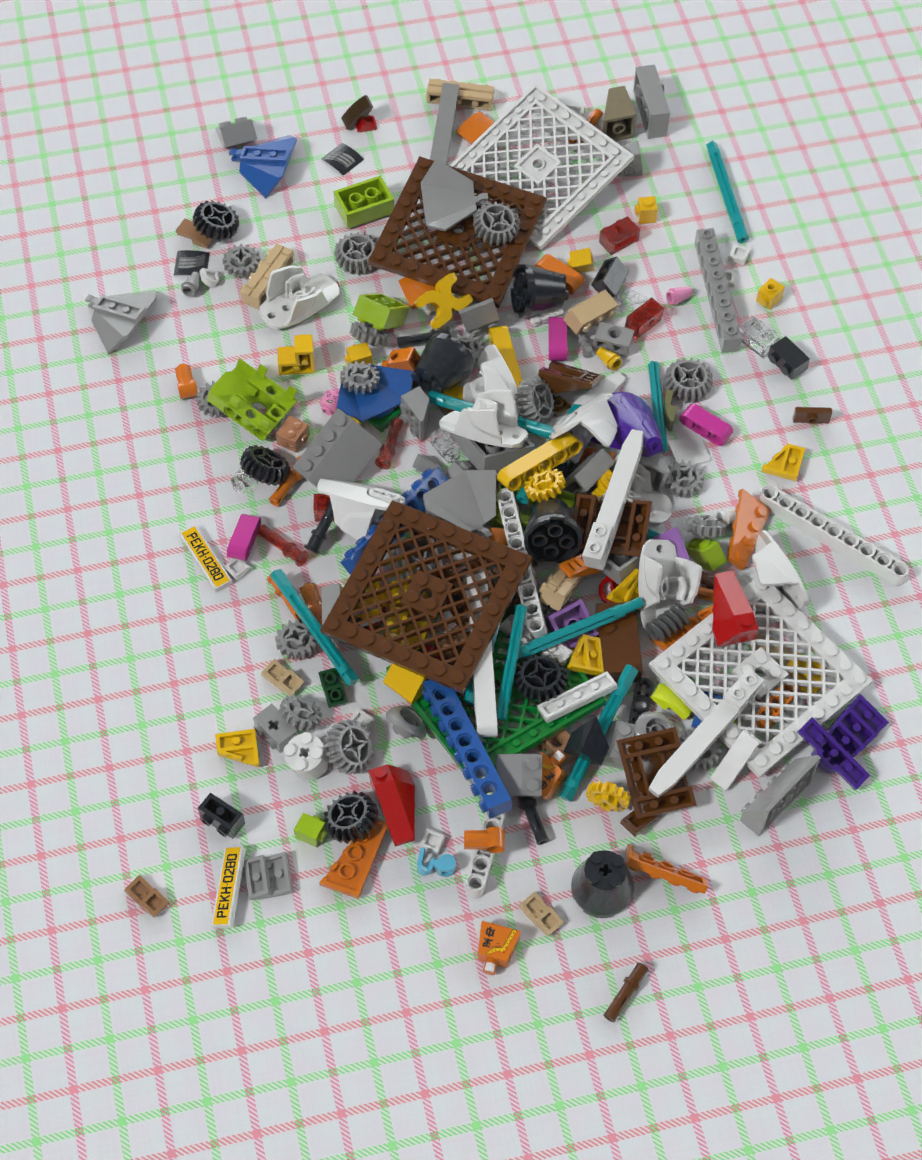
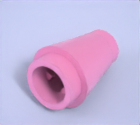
M690 286L670 288L666 292V300L670 305H677L691 297L693 290Z

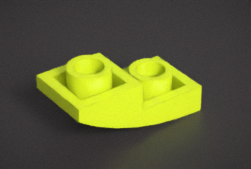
M660 683L650 697L664 710L667 708L672 709L683 720L688 718L692 712L664 684Z

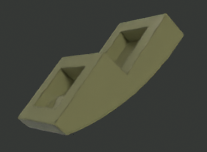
M667 389L664 401V417L668 431L672 432L677 407L671 405L674 391Z

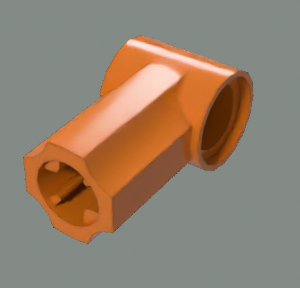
M185 363L179 364L175 368V373L178 380L177 386L180 399L197 396V386L195 380H193L190 365Z
M489 827L486 830H464V849L486 850L490 853L504 852L505 830L501 827Z

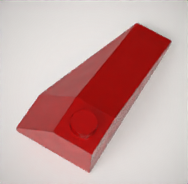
M734 570L715 574L712 632L717 647L755 640L759 628L753 610Z
M388 764L368 770L372 790L395 847L415 841V784L409 770Z

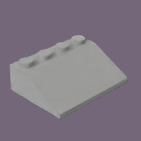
M338 408L292 468L316 488L320 479L355 482L383 444Z
M450 432V438L455 444L459 445L460 450L478 470H496V473H499L501 469L535 449L534 444L528 438L524 441L523 447L508 448L477 442Z
M815 755L795 759L791 764L787 762L780 770L781 774L778 777L773 776L767 783L768 787L765 790H759L754 797L755 800L751 804L748 802L742 808L740 821L757 836H760L811 783L821 757Z

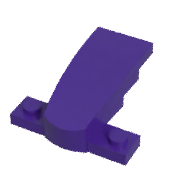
M859 694L827 731L811 717L797 733L813 748L811 756L818 755L821 757L818 764L821 770L829 774L837 772L854 790H857L870 774L854 757L866 748L889 722Z

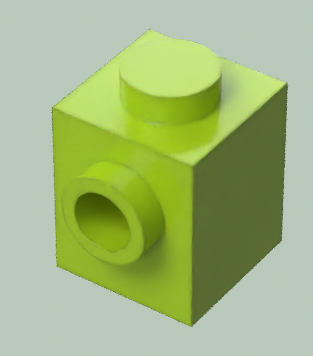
M303 813L294 828L295 838L317 848L319 843L323 842L327 836L325 822L316 815L312 817Z

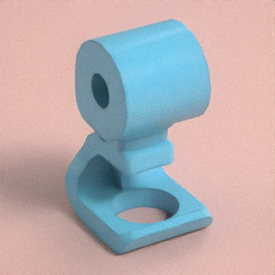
M420 849L417 860V871L420 875L431 874L433 869H436L437 874L443 877H449L454 874L456 860L452 855L443 854L438 860L432 857L429 864L423 866L422 863L426 849Z

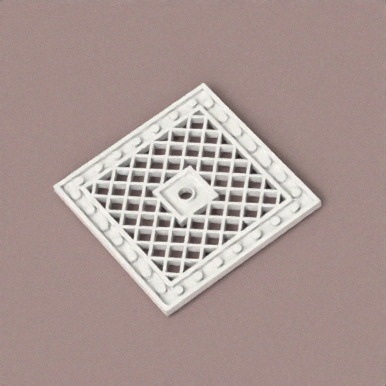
M535 83L450 166L467 172L471 171V173L485 178L495 177V181H498V177L507 176V181L498 182L510 186H519V189H522V185L531 184V189L524 190L534 194H543L544 197H546V193H555L556 197L547 198L546 205L541 214H544V219L538 220L529 240L530 243L542 250L634 160V155ZM532 113H541V117H532ZM544 122H553V126H544ZM532 123H541V127H533ZM521 124H529L530 128H521ZM565 130V135H556V131ZM545 132H553L554 136H545ZM533 133H542V137H533ZM521 134H530V138L521 139ZM509 135H518V139L509 140ZM578 139V144H569V140ZM566 140V145H557V141ZM545 142H554V146L545 147ZM533 143H542V146H540L539 144H536V145L533 147ZM521 144H530V148L521 149ZM518 145V149L509 150V146ZM506 146V150L498 151V147ZM581 149H590V153L581 154ZM569 150H578V154L569 155ZM557 151H566V155L557 156ZM518 155V159L510 160V156ZM507 156V160L498 161V157ZM495 157V161L486 162V158ZM593 158H602L603 162L593 163ZM581 159H590L591 163L581 164ZM578 160L579 164L569 165V161ZM562 161H566L567 165H562ZM536 163L542 164L540 168L534 167ZM514 165L515 170H510V166ZM507 166V170L498 171V167ZM495 167V172H486V168ZM483 168V173H474V169ZM591 169V173L582 174V170ZM579 170V174L570 175V171ZM567 171V175L558 176V172ZM519 175V180H510V176ZM579 180V185H570V181ZM567 181V186L558 187V182ZM555 182V187L546 188V183ZM534 184L537 187H540L543 184V188L534 189ZM558 192H567L568 196L558 197ZM556 203V208H547V204Z
M757 577L743 588V592L753 610L756 621H765V627H758V633H765V640L755 639L736 643L738 644L737 650L727 649V645L724 646V649L713 648V644L716 641L712 632L713 613H711L652 660L648 667L701 721L722 700L713 699V692L723 693L724 696L731 688L727 687V680L737 681L748 668L753 672L762 670L765 673V676L761 677L764 679L763 687L755 697L760 701L765 696L766 703L755 702L754 697L747 705V707L751 708V714L740 713L736 718L737 725L732 722L719 736V739L730 749L744 729L754 736L755 734H765V741H761L746 763V766L758 778H761L804 741L797 731L811 717L822 726L870 686L873 680L776 587L761 586ZM755 608L765 609V615L755 614ZM769 622H779V628H769ZM769 634H779V641L769 640ZM783 635H792L793 642L783 641ZM710 642V648H704ZM741 644L751 645V651L741 650ZM755 645L765 646V650L760 647L755 651ZM769 646L779 647V653H770ZM783 647L793 648V654H783ZM797 648L807 649V655H797ZM696 653V659H689ZM699 653L710 654V659L699 660ZM713 654L723 655V661H713ZM727 655L737 656V662H727ZM741 656L748 657L741 663ZM783 660H793V667L783 666ZM797 661H807V668L797 667ZM811 662H821V669L811 668ZM825 664H826L831 670L825 669ZM685 665H695V672L685 671ZM699 666H709V673L699 672ZM713 667H723V674L713 673ZM727 668H734L732 670L733 675L727 674ZM787 672L793 673V679H786L789 675ZM797 673L807 674V680H797ZM811 674L821 675V681H811ZM825 675L835 676V683L825 682ZM699 678L709 679V686L699 685ZM713 679L723 680V687L713 686ZM783 684L793 685V692L783 691ZM797 684L798 686H807V693L797 692ZM780 686L779 691H773L775 687ZM811 687H821V694H812ZM826 688H833L826 694ZM703 691L709 692V697ZM769 696H779V704L769 703ZM783 696L786 698L794 696L793 705L783 704ZM797 698L807 699V706L797 705ZM812 700H818L814 705H812ZM766 707L765 715H755V708ZM769 707L772 709L780 708L779 717L769 716ZM783 710L793 711V718L783 717ZM797 711H802L804 713L798 717ZM741 720H751V727H741ZM764 720L766 722L765 728H755V721ZM774 720L773 722H778L779 730L769 729V721ZM783 723H791L783 730ZM769 735H777L769 741Z

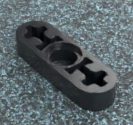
M643 677L636 681L628 723L635 724L637 715L649 712L650 697L653 691V682L649 678ZM642 685H646L645 695H641ZM637 701H643L645 702L646 707L643 709H639L636 707L635 703Z

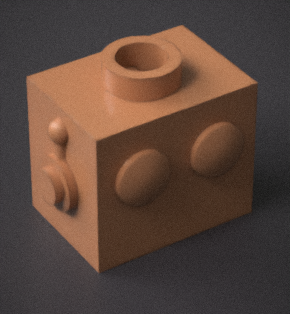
M289 415L276 433L277 444L297 453L299 448L305 445L308 440L309 426L307 423Z

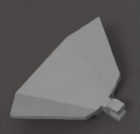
M435 159L421 181L426 227L430 229L447 231L477 212L476 206H482L483 204L487 206L488 193L474 196L473 181L438 159Z
M155 290L110 296L102 294L100 298L88 294L85 298L86 302H90L88 307L94 309L91 321L108 355L129 337L157 300Z
M465 470L423 495L426 512L443 521L489 539L493 534L483 526L496 516V470Z

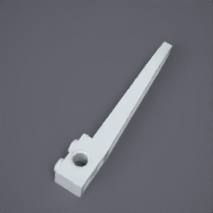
M616 372L602 379L573 404L583 405L601 393L618 392L625 382V377ZM570 409L555 417L547 425L554 427L566 417ZM531 433L528 435V439L534 444L535 449L551 440Z
M632 429L622 445L596 522L593 523L582 554L586 567L604 570L642 454L643 431Z
M748 668L725 693L719 704L659 769L648 791L659 798L673 788L762 690L764 679Z

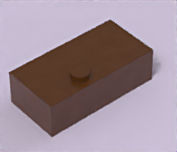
M626 602L596 604L595 614ZM636 611L596 628L599 633L597 637L601 640L604 673L608 672L617 683L626 664H629L638 670L633 682L642 678L643 668Z

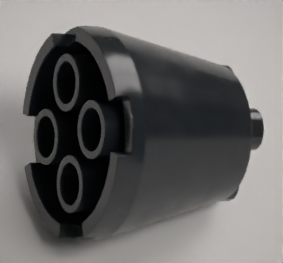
M518 264L512 274L515 279L513 288H510L513 311L519 314V318H528L559 309L563 306L564 301L568 300L569 293L565 286V274L528 264Z
M435 333L428 340L411 377L426 395L430 391L443 394L472 374L475 361L463 343H456L449 338V334Z
M557 496L555 498L549 497L547 501L542 499L541 502H537L531 508L532 511L524 533L526 551L533 559L541 563L543 561H556L558 564L573 558L580 551L582 531L570 508L563 500L558 499Z
M608 850L593 852L591 856L577 867L571 881L573 899L583 909V912L596 918L614 917L630 904L634 892L633 878L623 857Z

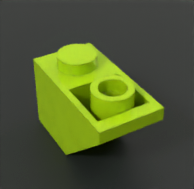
M693 538L685 546L688 555L704 570L714 571L727 562L719 543L716 541Z

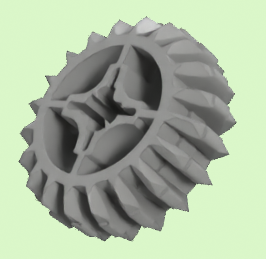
M496 201L494 204L488 202L487 206L483 204L481 209L478 208L474 215L473 228H475L474 231L478 234L479 239L483 238L484 243L489 241L490 245L496 243L498 246L502 243L505 246L507 242L511 243L512 239L517 236L520 229V219H518V214L515 213V208L510 209V205L504 206L503 202L497 204Z
M357 232L354 235L350 233V236L344 235L343 239L339 238V243H336L334 251L335 261L338 263L339 268H343L344 272L349 270L350 274L356 272L357 275L359 272L365 274L366 270L371 272L372 268H376L368 265V260L377 244L376 238H372L371 235L366 236L365 232L363 234Z
M684 357L682 361L677 359L675 363L672 362L670 367L666 369L664 385L668 390L674 391L673 397L677 396L678 401L684 399L685 403L688 400H691L693 403L695 399L700 401L702 397L705 398L707 393L711 391L713 375L710 372V367H706L705 362L700 364L699 359L693 361L692 357L690 360H686Z
M536 376L528 377L519 382V387H517L518 393L515 394L519 416L547 424L551 420V416H553L552 410L555 409L553 406L555 401L552 397L554 394L551 393L548 383H545L544 379Z
M350 719L339 721V723L331 726L332 729L327 731L329 736L324 738L327 744L323 747L327 748L328 752L325 755L330 757L328 762L333 763V769H338L339 773L348 775L357 774L365 770L367 765L372 763L370 758L375 756L371 752L375 748L371 745V742L374 740L369 737L371 732L365 731L366 726L361 725L360 722H354V720Z

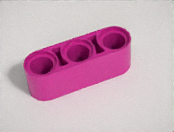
M549 317V361H567V324L563 320L564 317Z
M690 404L679 417L680 422L685 427L700 434V436L717 446H723L733 434V428L728 423L696 404Z
M241 514L228 544V558L247 561L260 530L261 517Z

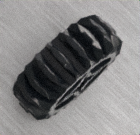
M213 200L211 202L205 201L200 203L194 211L193 226L196 227V231H200V235H205L206 239L211 238L213 241L217 239L219 242L222 239L227 241L232 239L235 233H237L239 216L236 215V211L231 210V206L227 207L226 203L221 204L219 201L214 202Z
M257 445L246 448L240 459L241 469L244 470L245 474L269 486L271 484L273 486L281 485L289 475L290 466L286 458L280 456V453H276L268 447H258Z
M534 653L533 658L527 656L526 662L521 661L520 666H517L514 675L515 687L518 689L519 695H523L525 700L530 698L531 703L538 700V703L541 704L543 700L549 701L551 698H557V695L562 694L566 690L568 682L567 670L564 668L563 662H559L558 657L552 659L551 654L544 657L543 653L537 657Z
M355 790L352 794L346 792L343 797L339 795V799L332 800L333 804L328 805V811L324 812L325 818L323 821L325 822L327 833L339 843L344 841L346 844H349L351 840L356 843L359 838L363 840L365 834L370 835L369 830L375 829V823L378 822L377 816L379 815L376 808L377 805L371 797L365 795L362 791L357 793Z

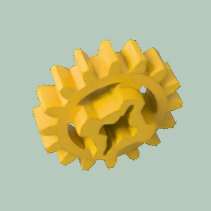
M549 468L546 471L542 469L541 473L535 472L534 476H529L530 481H525L526 486H524L528 499L531 498L533 502L535 500L541 502L542 499L547 501L549 497L555 498L556 494H561L560 489H565L564 484H566V481L561 471L558 472V469L552 471Z
M608 469L595 482L597 487L591 492V495H596L599 499L607 491L613 471L611 472Z
M598 781V783L592 782V784L588 785L586 797L589 802H594V806H600V809L608 812L611 810L618 812L619 810L624 811L628 809L631 796L628 795L629 792L623 791V787L618 788L616 784L607 781L605 783Z

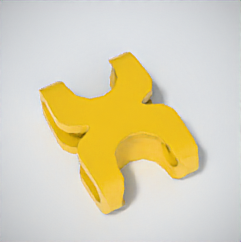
M454 272L439 280L435 285V290L424 292L414 301L417 308L424 307L427 304H432L435 307L436 316L430 322L432 329H438L452 318V311L462 310L473 301L470 294L463 295L460 298L452 295L451 287L457 281V276Z

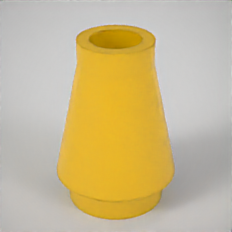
M600 347L597 350L596 355L607 369L615 371L621 366L622 359L620 355L604 347Z

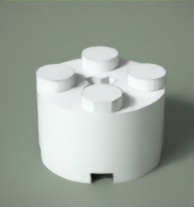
M309 732L295 736L284 747L287 765L297 776L303 779H315L324 774L328 768L330 757L325 755L328 751L327 748L323 747L322 741Z

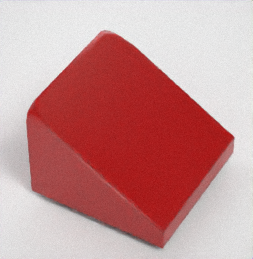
M368 115L366 119L360 118L356 124L357 132L377 130L374 116Z

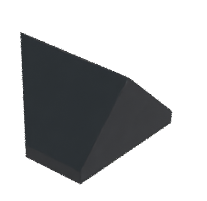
M597 716L571 733L564 752L602 766L609 746Z

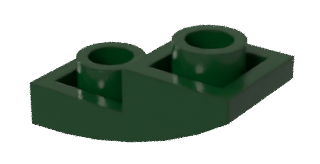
M331 668L318 672L328 707L331 708L348 703L337 669Z

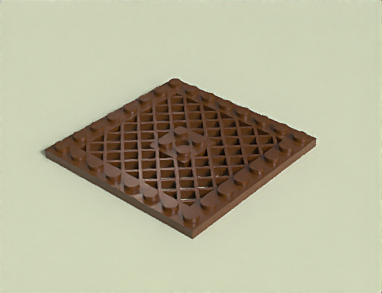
M419 156L368 260V265L433 287L446 275L453 272L455 274L459 273V275H456L457 281L451 287L452 293L460 296L470 294L473 300L478 302L493 298L495 307L500 308L513 279V271L521 261L546 205L547 197L451 167L473 181L474 193H476L474 196L488 193V202L494 204L495 201L497 204L503 202L504 206L509 204L510 209L516 208L520 219L519 232L512 239L511 243L507 242L505 244L507 245L506 249L503 248L504 245L502 243L498 246L496 243L488 245L487 241L484 243L483 238H475L473 215H470L447 231L435 230L428 232L426 223L422 221V219H425L424 213L418 214L417 210L423 208L421 181L434 161ZM418 221V226H411L410 223ZM461 229L463 232L456 233L454 230ZM423 230L424 235L417 237L416 232ZM411 234L413 238L406 241L404 237ZM428 240L429 244L422 246L420 243ZM483 243L484 247L477 249L476 244ZM417 244L418 248L411 250L409 246ZM444 245V250L438 251L436 248ZM470 247H472L473 251L467 253L465 252L469 251ZM499 248L500 252L493 254L492 250ZM399 249H406L407 252L399 254ZM430 249H433V251H434L433 254H430V255H427V254H426L425 251H428V250H430ZM460 250L462 255L455 257L453 252ZM488 252L489 256L485 258H482V256L480 255L482 253ZM422 254V258L415 259L414 255ZM449 254L450 259L443 261L442 256ZM476 256L478 260L471 262L469 258ZM437 258L439 263L432 265L430 261ZM465 260L467 264L460 266L458 262ZM492 261L494 266L487 268L485 263ZM451 264H454V266L456 267L451 270H448L447 266ZM481 265L483 270L476 272L474 267ZM470 269L472 273L465 276L463 271ZM487 275L488 279L481 281L479 277Z
M392 500L322 625L320 632L464 694L533 558L528 554ZM413 531L419 533V535L414 536ZM410 532L411 538L401 541L399 535ZM395 537H397L398 542L393 543ZM427 538L428 545L419 548L417 541ZM430 538L437 540V542L432 543ZM414 543L416 549L405 552L403 546ZM447 545L454 547L455 549L449 550ZM444 546L446 552L436 555L434 549ZM401 548L402 554L392 557L390 551ZM431 550L433 556L423 559L421 553ZM388 552L389 558L383 560L386 553ZM465 552H466V553H469V554H471V555H473V556H470V557L467 558ZM462 553L464 559L454 562L452 556ZM418 555L420 561L410 564L408 558ZM448 557L450 564L441 567L439 560ZM405 559L407 565L396 568L395 562ZM479 560L481 566L471 569L469 563ZM483 560H486L491 563L485 565ZM436 562L437 568L427 571L425 565ZM392 564L394 570L383 573L381 567ZM466 564L468 571L458 574L456 568ZM422 566L424 572L417 570L414 575L412 570ZM497 567L499 574L489 577L487 570ZM379 568L380 575L374 576ZM453 569L455 575L445 578L443 572ZM409 571L411 577L401 580L399 574ZM484 572L486 578L476 581L474 575ZM440 573V576H441L442 579L437 578V577H435L434 575H437V574ZM396 575L398 582L388 585L386 579ZM471 576L473 583L463 586L461 579ZM383 580L385 586L374 590L372 583ZM498 580L495 588H493L492 582ZM458 581L459 587L453 589L452 582ZM369 584H370V587H371V590H372V591L366 592V590H367V588H368V586H369ZM410 584L405 592L403 586ZM489 584L491 590L480 593L478 587ZM400 587L402 594L392 597L390 590ZM475 588L477 595L467 598L465 591ZM425 591L432 592V596L427 599L423 598L422 594ZM385 592L388 593V599L378 601L377 595ZM462 593L464 599L454 602L452 596ZM374 596L376 603L365 606L363 600ZM449 597L451 604L444 606ZM486 597H489V599H488V601H487V603H486V605H485L483 599L486 598ZM480 600L482 607L472 610L469 603ZM361 601L362 608L356 609ZM400 601L403 607L396 609L394 602ZM392 604V611L382 612L381 607ZM467 605L469 611L458 615L456 608ZM378 608L380 615L369 618L368 611ZM453 609L455 616L445 619L443 612ZM412 610L420 613V615L414 616ZM409 611L411 618L400 621L399 614ZM365 613L367 619L356 623L354 616ZM481 613L476 622L474 615ZM440 614L442 621L432 624L430 618L437 620ZM396 616L398 622L387 626L385 619ZM471 617L473 623L463 627L461 620ZM427 619L429 625L418 629L416 622ZM382 620L384 627L374 630L372 624ZM458 621L460 628L449 631L447 625ZM413 623L415 630L405 633L403 626ZM369 625L371 631L362 627ZM444 626L447 633L436 636L434 629ZM400 628L402 634L391 638L389 631ZM472 630L471 634L467 639L465 632ZM431 631L433 637L423 641L421 634ZM387 632L388 638L383 637L380 634ZM462 633L464 640L454 644L452 637ZM418 635L420 642L409 645L407 639ZM449 638L451 645L440 648L438 641ZM404 640L406 646L398 642ZM436 643L437 650L427 653L425 646ZM422 647L424 654L416 651V649ZM463 647L460 655H458L456 649ZM453 650L456 657L445 661L443 654ZM440 655L442 661L433 657Z

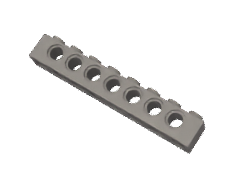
M714 228L698 229L696 231L695 247L721 353L736 352L740 349L742 337Z

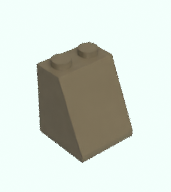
M625 86L610 88L608 90L602 132L614 141L634 138L637 114Z

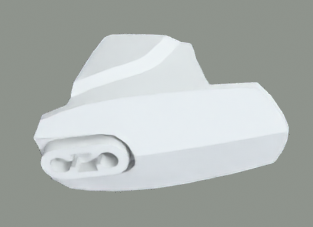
M291 265L273 270L270 273L267 284V299L260 305L259 316L272 329L279 330L295 325L314 315L339 296V287L333 279L323 273L307 278L301 266Z
M495 345L486 346L477 362L480 370L479 373L482 377L464 385L463 400L475 403L476 397L480 392L512 390L516 401L517 386L506 362Z
M512 390L480 392L472 409H463L461 412L453 411L439 421V426L443 430L494 446L521 448L524 445V441L528 438L527 431L517 425L518 415Z
M612 393L597 395L564 417L553 427L554 431L550 434V439H554L569 431L582 442L583 447L581 451L570 458L573 463L579 462L583 451L594 436L605 447L611 445L617 432V423L607 402L613 396Z
M619 455L614 459L615 463L609 468L611 472L615 468ZM638 463L626 503H633V499L652 501L649 523L663 524L672 515L669 496L653 490L650 472ZM594 483L591 486V488L583 494L591 495V493L589 492H592L597 487V485ZM606 492L599 498V500H604Z
M320 479L317 485L318 493L330 496L335 524L356 540L368 534L367 530L370 528L372 521L378 524V518L386 512L392 500L405 504V498L399 494L364 484L336 479Z
M760 531L756 542V553L752 555L756 571L745 578V586L758 577L761 586L776 587L801 612H804L805 606L810 604V597L791 562L767 531ZM755 608V612H764V611H765V609H757V608Z
M650 539L643 545L641 551L638 589L639 597H641L644 603L643 608L640 609L642 627L645 630L647 623L657 618L658 615L663 614L664 611L669 610L671 606H675L676 603L682 607L693 603L698 593L702 567L693 561L677 557L675 545L669 540Z

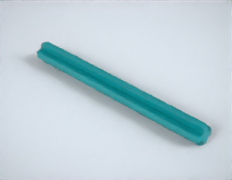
M650 361L648 368L653 416L662 438L664 451L660 453L664 454L668 450L659 363L657 361Z
M524 605L516 606L496 711L498 720H506L527 611V607Z

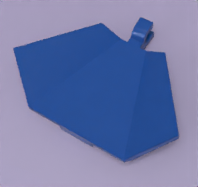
M287 135L254 146H244L243 149L231 148L229 155L232 156L231 160L233 162L240 160V174L266 199L283 178L297 139L294 136Z
M372 365L371 367H377L376 371H379L380 380L379 384H377V389L372 388L371 393L365 391V394H362L359 391L358 394H355L354 390L349 392V388H343L341 383L336 408H339L348 416L357 419L359 423H364L375 417L378 419L394 412V408L401 404V396L412 390L413 379L411 374L413 371Z

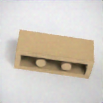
M603 290L570 308L563 320L576 335L581 332L586 333L592 326H598L604 319H611L616 314L615 310L619 304L606 290Z

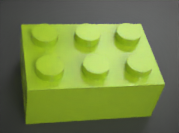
M381 175L333 191L334 205L347 229L390 215L394 209V198Z
M382 293L362 294L358 297L352 315L358 317L357 320L362 323L369 322L373 324V328L377 330L396 329V327L404 325L410 306Z

